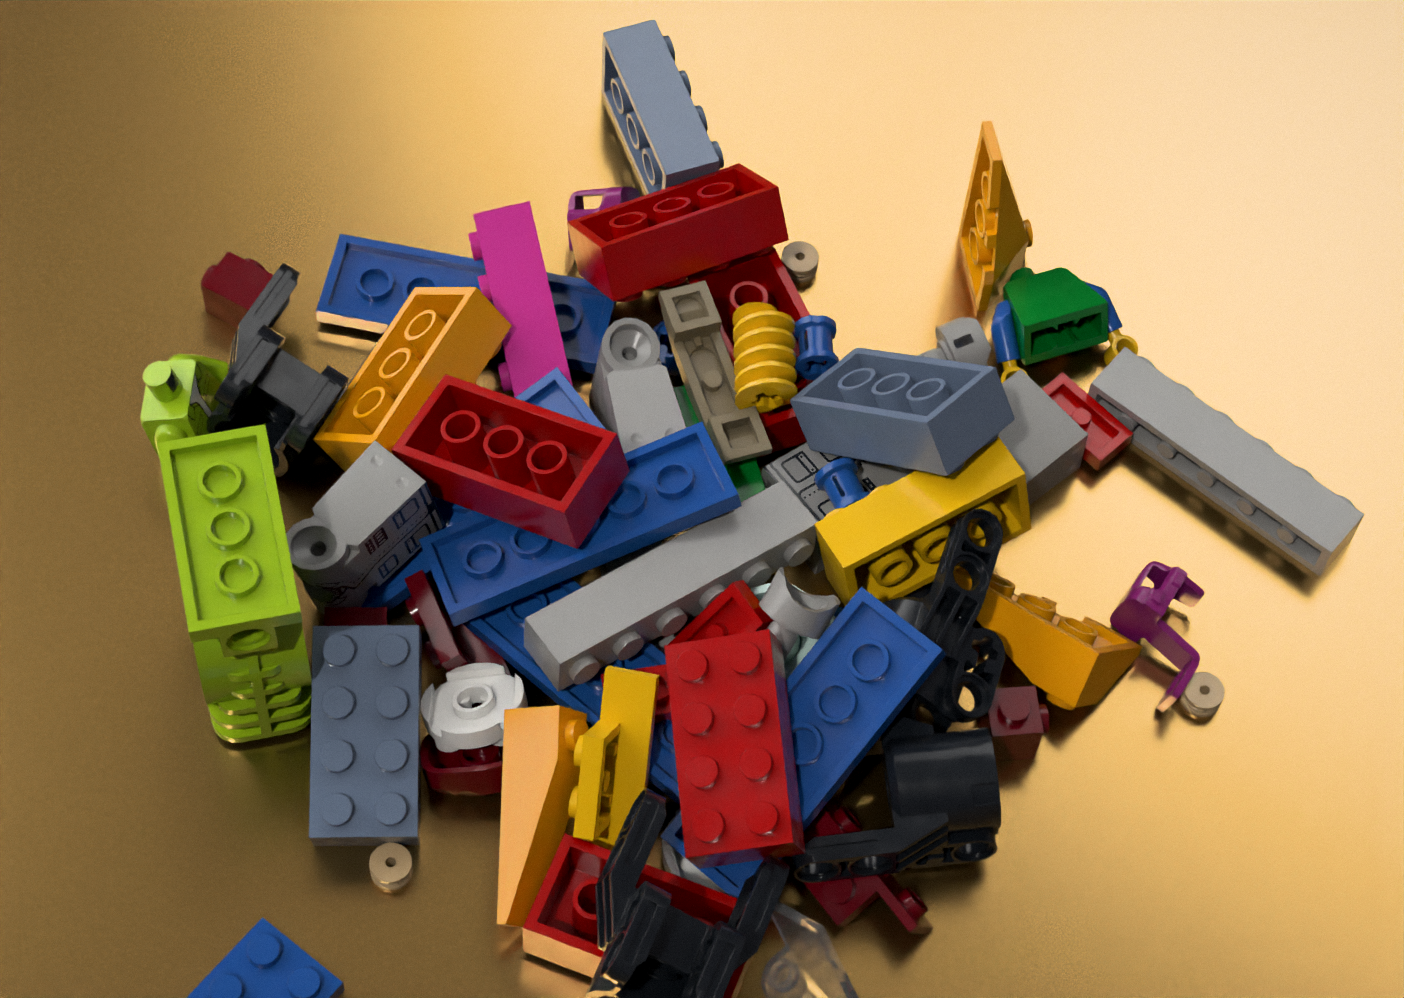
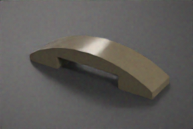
M706 280L660 291L658 297L665 327L686 392L699 422H703L723 464L728 465L771 453L772 446L756 406L739 410L735 405L736 392L734 390L736 376L734 374V367L720 334L722 321Z

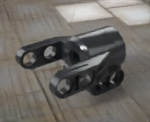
M285 262L273 275L238 325L231 342L228 374L214 396V399L219 404L207 419V431L209 434L265 424L275 477H281L290 469L307 444L315 443L313 438L350 385V383L347 385L350 378L333 367L327 365L320 374L281 349L286 338L271 328L290 303V294L297 286L301 272Z
M973 509L957 519L950 528L934 581L904 597L882 602L946 653L945 657L898 714L899 716L916 720L917 708H926L934 719V733L947 732L952 722L969 723L988 712L992 705L1005 661V648L1000 637L990 629L972 626L983 606L1003 540V530L1000 522L990 511L984 509ZM968 523L977 524L982 529L986 538L984 547L977 546L971 541L967 532ZM955 566L963 567L968 571L972 579L971 590L962 589L956 583L953 575ZM974 645L980 647L979 656L985 659L984 662L976 665L978 652L972 648ZM963 687H966L973 695L974 708L972 711L963 709L958 703Z
M897 715L865 755L881 754L892 828L813 837L805 844L806 854L792 855L791 858L795 878L801 882L808 883L899 873L906 868L937 867L976 862L990 858L998 850L996 834H998V828H1001V801L995 753L988 728L934 733L933 725Z
M644 788L633 803L595 886L598 949L604 951V954L584 998H723L734 970L757 953L788 878L789 864L772 855H767L758 866L754 875L745 880L728 922L725 923L720 920L714 926H709L670 905L671 893L648 881H644L639 888H636L638 879L667 816L665 809L666 798L648 788Z

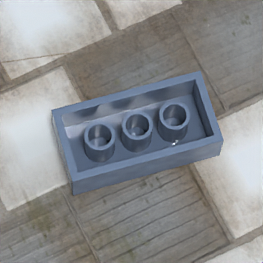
M652 19L603 32L601 91L646 194L723 168L724 158L721 147L717 141L711 142L707 134L708 125L704 110L701 105H694L691 99V85L685 70H678L675 64V50L669 35H662L656 20Z
M859 347L852 350L790 399L810 450L898 466L904 469L925 471L941 476H948L960 470L969 457L981 447L995 441L998 433L1015 420L996 367Z
M419 625L313 626L309 839L314 846H380L385 843L420 845L422 636Z

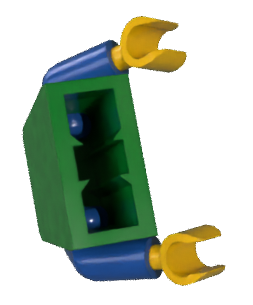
M1028 267L1016 270L1011 275L1009 282L1003 287V301L997 304L991 324V336L997 364H1003L1004 369L1000 378L1001 383L1022 369L1017 367L1016 361L1019 360L1024 365H1028L1109 340L1110 346L1104 354L1105 364L1108 365L1119 354L1118 351L1121 352L1124 347L1137 355L1138 344L1132 337L1121 334L1119 329L1123 325L1107 291L1100 286L1082 281L1070 270L1062 267L1037 274Z

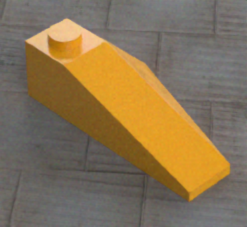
M983 121L981 124L958 232L977 311L988 310L1003 291L1004 285L1009 282L1011 275L1022 267L1027 247H1032L1033 244L1032 226L1029 219L1023 220L1018 199L992 121Z
M963 567L955 569L953 575L956 583L962 589L971 590L972 579L968 571ZM993 573L983 606L976 620L982 627L992 630L1000 637L1004 644L1005 653L1034 685L1048 692L1046 698L1053 704L1068 710L1097 704L1139 656L1142 649L1141 645L1087 616L1084 617L1083 621H1079L1056 613L1058 603L1044 596L1039 598L1027 593L1017 595L1014 593L1016 586L1012 581Z
M560 705L504 709L497 903L498 925L523 929L526 918L564 836L570 817L568 813L570 796L573 788L579 783L580 767L574 765V750L581 734L584 735L589 730L586 723V713Z

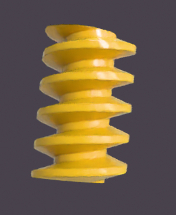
M747 302L736 309L732 319L734 325L733 341L735 343L733 357L735 358L734 374L736 376L734 390L736 392L735 405L739 410L756 406L758 413H765L791 403L790 399L798 393L797 387L794 384L797 378V371L793 367L796 363V354L793 351L795 348V337L792 334L795 321L790 315L777 311L776 307L771 304Z

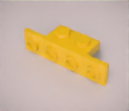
M609 665L605 668L600 720L584 735L581 734L574 750V765L580 767L579 783L572 790L568 808L569 816L575 818L573 837L585 839L587 842L612 850L633 803L641 791L648 787L660 675Z

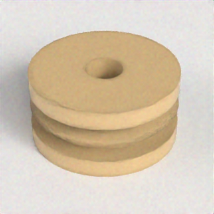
M791 242L782 251L781 261L793 282L809 281L817 273L819 253L808 242Z
M1194 673L1181 694L1183 707L1190 714L1197 717H1208L1215 714L1225 696L1224 685L1217 676L1211 673Z
M385 843L378 846L370 856L371 878L378 887L385 890H397L404 887L410 881L413 874L412 857L403 845Z

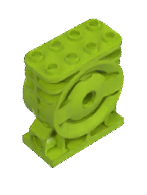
M265 424L157 443L188 632L191 643L194 646L206 705H208L215 733L228 742L242 743L294 733L304 729L311 723L312 678L302 626L300 604Z

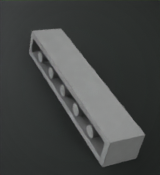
M1124 347L1091 382L1088 394L1133 432L1132 444L1318 576L1325 572L1353 539L1365 514L1355 508L1348 498L1335 494L1315 480L1308 470L1295 466L1275 452L1269 443L1255 438L1235 424L1229 415L1222 411H1217L1196 397L1189 387L1176 383L1156 369L1149 359L1138 356Z
M782 480L741 502V507L701 523L526 617L524 647L558 692L573 683L577 685L583 684L592 679L599 669L617 659L626 660L631 658L647 642L661 635L670 636L679 631L686 621L699 615L732 582L744 580L751 589L764 584L771 574L777 572L780 567L784 568L788 565L794 567L803 563L814 551L817 535L814 524L818 521Z

